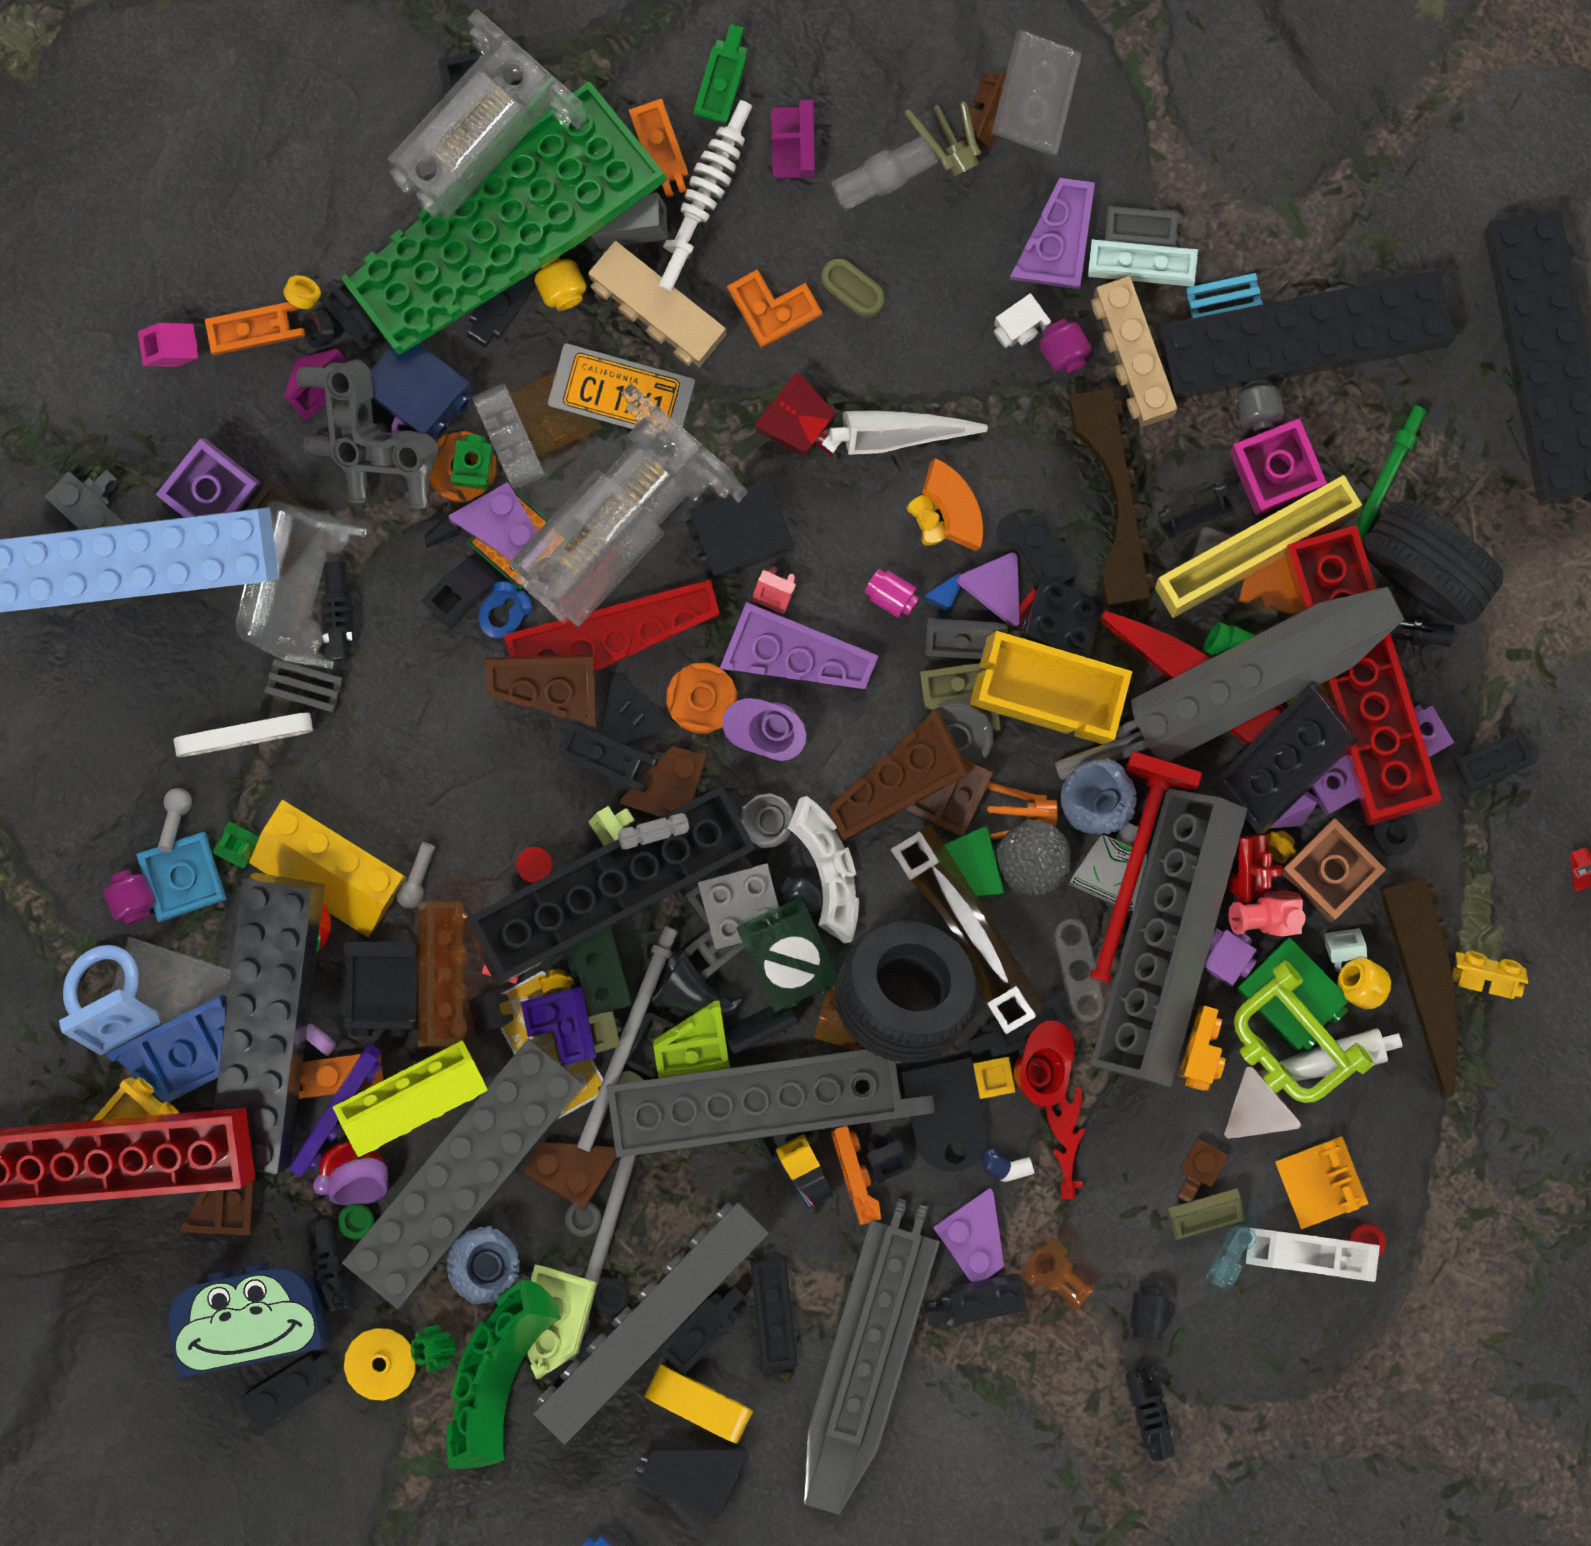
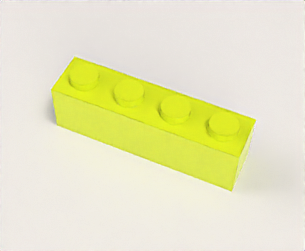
M462 1040L333 1106V1109L357 1156L360 1157L401 1135L411 1132L414 1128L442 1116L445 1112L475 1099L478 1095L488 1091Z

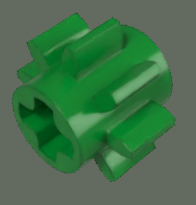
M435 1325L424 1327V1331L415 1333L416 1338L411 1343V1356L418 1366L426 1364V1370L429 1373L442 1370L444 1366L451 1365L450 1359L455 1355L456 1344L449 1332L441 1333L440 1326Z

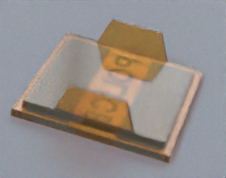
M556 372L508 393L537 457L602 428L598 419L548 405L554 378L557 376Z

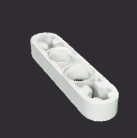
M298 713L184 735L173 740L176 757H187L312 732L313 726L310 713Z

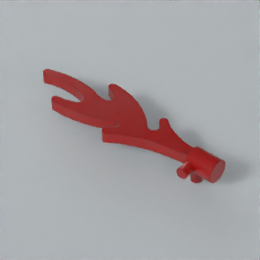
M1080 1087L1076 1088L1072 1103H1068L1065 1096L1059 1102L1061 1109L1059 1117L1055 1115L1051 1107H1046L1050 1129L1055 1138L1066 1149L1064 1154L1060 1153L1057 1149L1053 1150V1154L1061 1166L1064 1179L1061 1182V1200L1076 1199L1075 1188H1083L1082 1181H1072L1075 1153L1085 1133L1084 1128L1080 1129L1076 1134L1072 1132L1077 1123L1081 1108L1082 1090Z

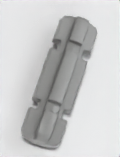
M680 813L670 816L669 820L661 818L636 826V829L633 827L621 829L618 832V840L622 849L636 847L638 843L644 845L669 838L671 834L674 836L684 834L689 830V823L686 815Z

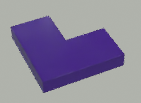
M582 987L521 1002L527 1036L532 1037L554 1031L562 1066L596 1058Z

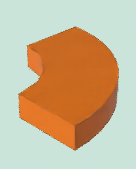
M935 458L930 462L922 494L933 500L940 509L945 522L944 538L977 551L981 548L983 539V521L978 502L965 480L950 466Z

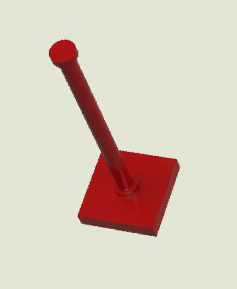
M1132 751L1128 758L1124 771L1130 779L1147 784L1150 790L1095 970H1091L1089 976L1091 979L1103 983H1110L1112 978L1109 972L1163 793L1168 792L1169 788L1194 793L1202 775V772Z

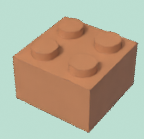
M1334 818L1283 867L1282 874L1329 922H1332L1386 869Z

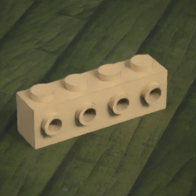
M616 240L588 273L590 280L593 282L590 287L605 300L611 296L621 304L618 310L633 322L637 318L648 326L645 331L660 344L665 340L676 348L673 352L674 355L688 366L693 362L698 367H701L727 335L724 326L675 287H673L671 292L659 287L658 285L662 277Z
M1128 276L1096 287L1094 299H1091L1092 308L1097 320H1103L1106 332H1103L1104 342L1108 352H1114L1118 363V365L1114 366L1120 385H1126L1130 398L1126 399L1132 419L1137 418L1142 428L1174 417L1177 406L1131 277Z

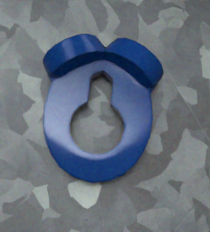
M505 581L496 582L493 585V593L481 605L478 616L479 625L486 635L494 638H503L504 635L517 630L524 616L532 612V604L528 595L523 591H518L517 586ZM507 599H513L514 605L508 611V623L503 627L493 626L489 621L490 611L493 608L502 607Z

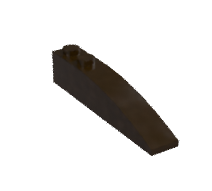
M1425 877L1385 888L1380 890L1379 893L1443 1098L1453 1096L1455 1091L1457 1013L1453 977L1444 939L1449 938V934L1443 917L1437 918L1434 904H1438L1435 888L1432 883L1427 884Z

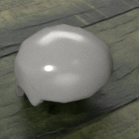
M771 793L757 795L747 805L742 807L740 820L754 845L761 848L777 847L785 842L792 832L788 827L793 816V809L784 798Z

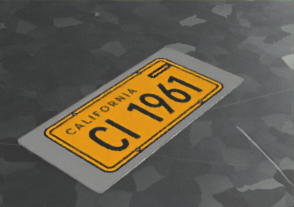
M564 344L548 405L678 441L695 380L578 346Z

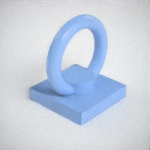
M102 945L90 949L74 962L65 978L63 1001L69 1015L59 1020L61 1031L99 1055H103L161 1025L158 1012L135 999L139 985V972L135 960L126 950L113 945ZM111 959L118 962L124 971L123 990L118 989L82 1008L78 1001L77 989L85 971L101 960Z

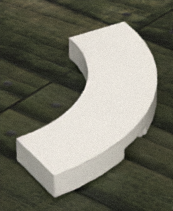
M808 796L801 797L788 829L801 839L808 848L819 871L823 891V905L818 926L843 943L852 942L859 913V898H856L854 876L857 874L849 848H844L840 837L835 831L837 827L827 813Z

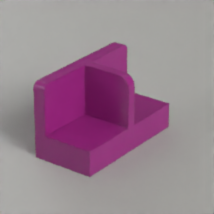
M799 100V107L772 108L773 177L776 179L815 178L813 100Z

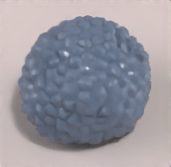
M1109 758L1093 759L1084 764H1079L1066 778V783L1062 785L1061 806L1064 815L1076 830L1089 834H1110L1127 826L1129 820L1135 814L1137 791L1134 784L1124 771V768Z
M491 1226L479 1227L476 1230H469L455 1240L448 1252L446 1269L449 1281L459 1296L465 1298L471 1304H482L498 1300L505 1292L516 1285V1281L519 1279L517 1273L519 1272L520 1261L515 1245L498 1229H492Z

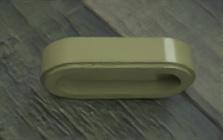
M844 259L831 260L824 266L821 274L824 289L860 317L870 318L882 310L884 305L882 288L858 268Z

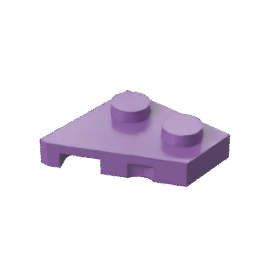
M508 482L448 516L453 525L456 527L458 525L475 536V539L484 545L497 550L500 555L512 563L544 545L542 538Z

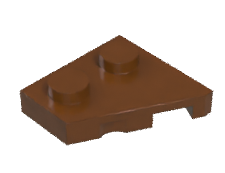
M672 746L659 759L657 766H652L639 780L648 785L646 792L631 788L621 798L619 804L650 815L662 817L694 800L707 757Z

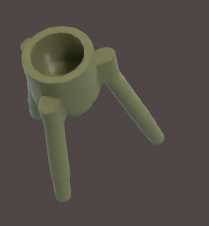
M961 102L960 107L968 146L965 140L957 143L940 107L936 105L933 108L950 144V147L945 149L948 156L912 111L906 110L905 115L941 160L945 171L951 169L953 175L956 176L979 164L976 156L981 154L975 141L966 102Z

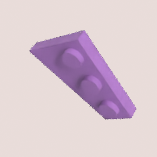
M1059 178L1010 276V280L1080 289L1095 186L1094 182Z

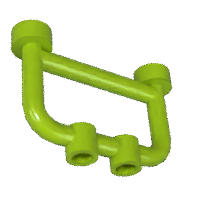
M1286 960L1273 969L1275 978L1243 1003L1236 1012L1234 1018L1235 1032L1244 1044L1239 1051L1250 1065L1254 1066L1257 1062L1263 1065L1268 1071L1263 1076V1079L1275 1093L1284 1089L1296 1101L1303 1103L1316 1102L1325 1097L1356 1070L1364 1074L1375 1065L1371 1055L1357 1042L1344 1051L1292 991L1302 984L1303 980L1297 970ZM1274 996H1277L1338 1065L1336 1069L1312 1088L1305 1089L1299 1086L1287 1067L1277 1061L1270 1053L1266 1043L1249 1028V1018Z

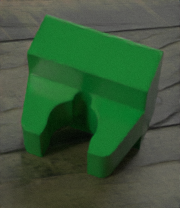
M228 821L212 853L246 870L260 837Z

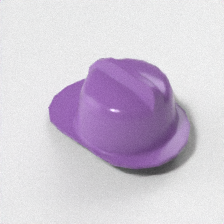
M745 698L731 704L723 715L722 727L726 737L732 744L743 750L763 755L770 759L784 761L800 754L806 744L807 733L804 723L795 711L786 704Z

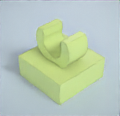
M609 806L597 812L588 822L603 846H606L618 839V832L628 827L634 821V818L627 808L614 815Z

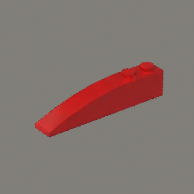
M1105 611L1099 619L1104 626L1168 680L1212 659L1179 639L1143 623ZM1278 705L1229 730V732L1248 747L1285 708L1282 705Z

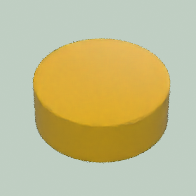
M296 275L289 278L283 289V294L287 301L295 307L312 309L319 300L321 291L318 285L310 278Z

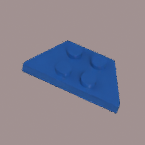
M222 994L112 1049L106 1055L112 1062L117 1060L132 1072L130 1076L135 1080L139 1077L148 1082L154 1089L153 1094L160 1100L170 1102L218 1078L227 998L225 994Z

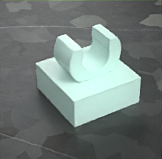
M1360 928L1324 933L1325 946L1337 972H1340L1342 969V961L1367 958V946Z

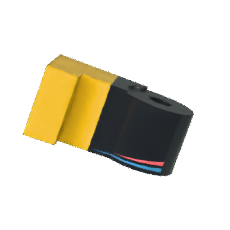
M804 1134L775 1149L808 1209L834 1196Z

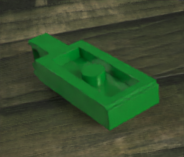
M730 24L725 42L717 40L716 45L712 47L693 116L728 125L747 60L748 48L741 47L744 27Z

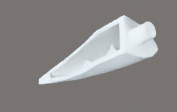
M890 411L843 412V427L830 428L829 436L831 442H846L849 455L884 453L937 440L987 432L988 426L967 420L930 414Z
M1379 1028L1335 1040L1344 1051L1356 1042L1359 1043L1371 1055L1375 1065L1388 1062L1386 1051L1403 1047L1399 1033L1382 1038ZM1321 1046L1279 1062L1287 1067L1295 1081L1324 1077L1338 1067ZM1266 1069L1259 1071L1262 1076L1268 1073Z

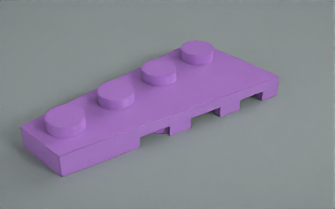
M746 602L720 669L866 689L879 655Z

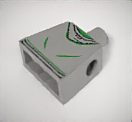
M1129 823L1118 831L1115 839L1101 834L1070 879L1068 885L1115 905L1138 827ZM1145 854L1144 860L1140 869V873L1137 879V883L1134 889V893L1131 899L1128 912L1133 911L1136 903L1139 887L1141 884L1148 856L1147 854Z

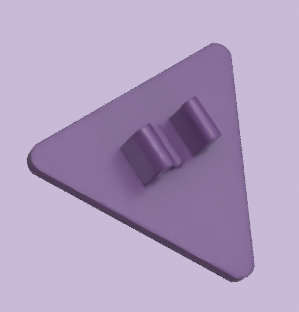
M1014 552L957 577V583L1008 625L1011 627L1019 625L1018 557Z

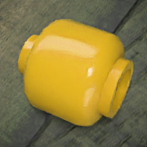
M559 256L541 267L542 269L536 274L534 281L546 306L556 307L558 311H564L576 306L583 300L582 295L585 293L587 285L575 261L571 259L561 260Z
M1357 958L1347 962L1341 969L1337 986L1344 992L1345 998L1349 1000L1348 1002L1367 1010L1380 1006L1387 999L1391 991V979L1388 972L1380 965L1366 958Z

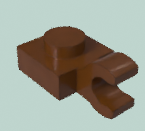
M1196 1138L1178 1169L1187 1174V1177L1180 1187L1176 1198L1185 1203L1192 1202L1201 1183L1209 1188L1212 1187L1229 1156L1201 1139Z

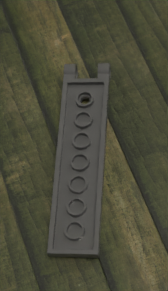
M868 1050L607 1086L616 1158L935 1113L933 1095L900 1099L896 1063L901 1062L886 1060ZM861 1079L869 1083V1090L864 1094L858 1093L855 1089L856 1082Z

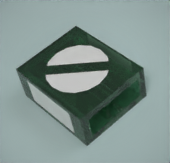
M801 897L736 927L775 1012L781 1009L792 1008L800 1000L813 994L824 993L836 984L838 975Z

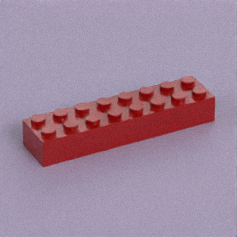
M1357 525L1286 546L1284 555L1302 612L1318 603L1376 590ZM1389 633L1353 668L1324 682L1328 698L1361 738L1346 752V756L1368 826L1436 807L1442 801L1394 643Z
M246 1108L0 1129V1208L240 1189L255 1180Z

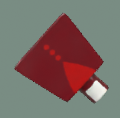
M795 372L755 424L756 432L803 457H806L815 445L832 457L843 443L830 441L829 427L836 419V413L797 372Z

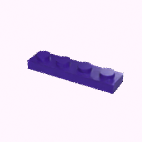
M370 1043L367 1044L292 1160L289 1168L291 1172L302 1177L307 1168L312 1171L315 1169L324 1154L320 1147L326 1138L333 1141L342 1127L333 1106L360 1093L357 1090L364 1079L368 1082L372 1081L381 1066V1063L377 1062L381 1050Z

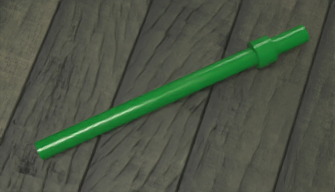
M1414 405L1403 429H1398L1392 441L1395 445L1355 524L1357 525L1362 542L1407 451H1412L1418 439L1415 435L1427 413L1420 406Z

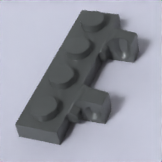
M108 470L94 482L88 478L83 484L68 471L44 496L79 530L125 524L108 508L110 502L106 497L120 483Z

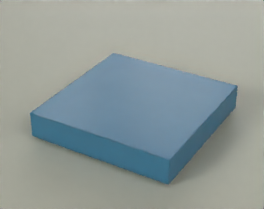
M206 832L174 841L172 852L170 853L162 852L156 847L136 854L142 874L147 877L156 899V904L153 908L158 922L228 900Z

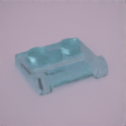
M1234 1226L1230 1229L1205 1281L1222 1289H1225L1227 1283L1234 1285L1242 1269V1265L1238 1264V1261L1244 1249H1250L1256 1243V1234L1252 1229L1242 1226Z

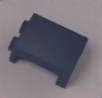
M419 343L401 355H398L391 347L370 370L374 395L371 399V404L374 405L377 402L414 432L427 434L436 441L446 433L449 427L448 422L456 413H463L472 401L471 396L473 393L469 381Z

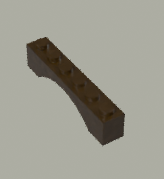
M1113 388L1070 395L1068 403L1074 436L1090 449L1102 465L1110 481L1115 499L1116 528L1114 542L1109 557L1099 574L1105 608L1148 602L1150 599L1149 592L1155 591L1152 571H1145L1143 557H1148L1149 553L1145 535L1139 536L1137 522H1142L1140 503L1132 499L1131 488L1136 487L1133 466H1126L1124 453L1130 452L1127 432H1120L1118 418H1123L1121 398L1114 397Z
M931 823L891 848L909 880L930 900L956 936L961 947L966 951L965 953L969 956L976 970V976L986 1002L1004 1032L1008 1034L1035 1018L1045 1008V1005Z

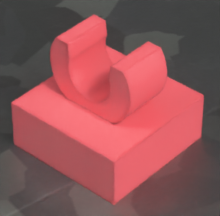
M773 566L768 572L763 570L751 601L784 615L796 586L793 583L795 577L793 574H790L787 580L775 575L777 567Z

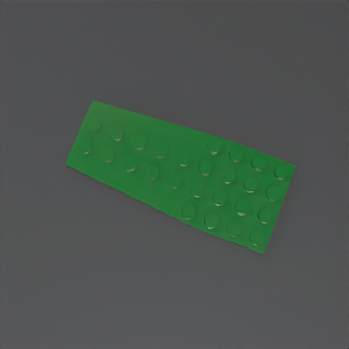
M588 81L503 142L470 170L472 175L460 186L456 183L443 192L446 198L432 209L426 206L417 214L419 217L417 222L405 232H402L400 229L390 236L393 242L377 255L372 251L363 259L366 263L350 277L344 274L341 279L394 351L401 355L580 244L668 179L596 88Z

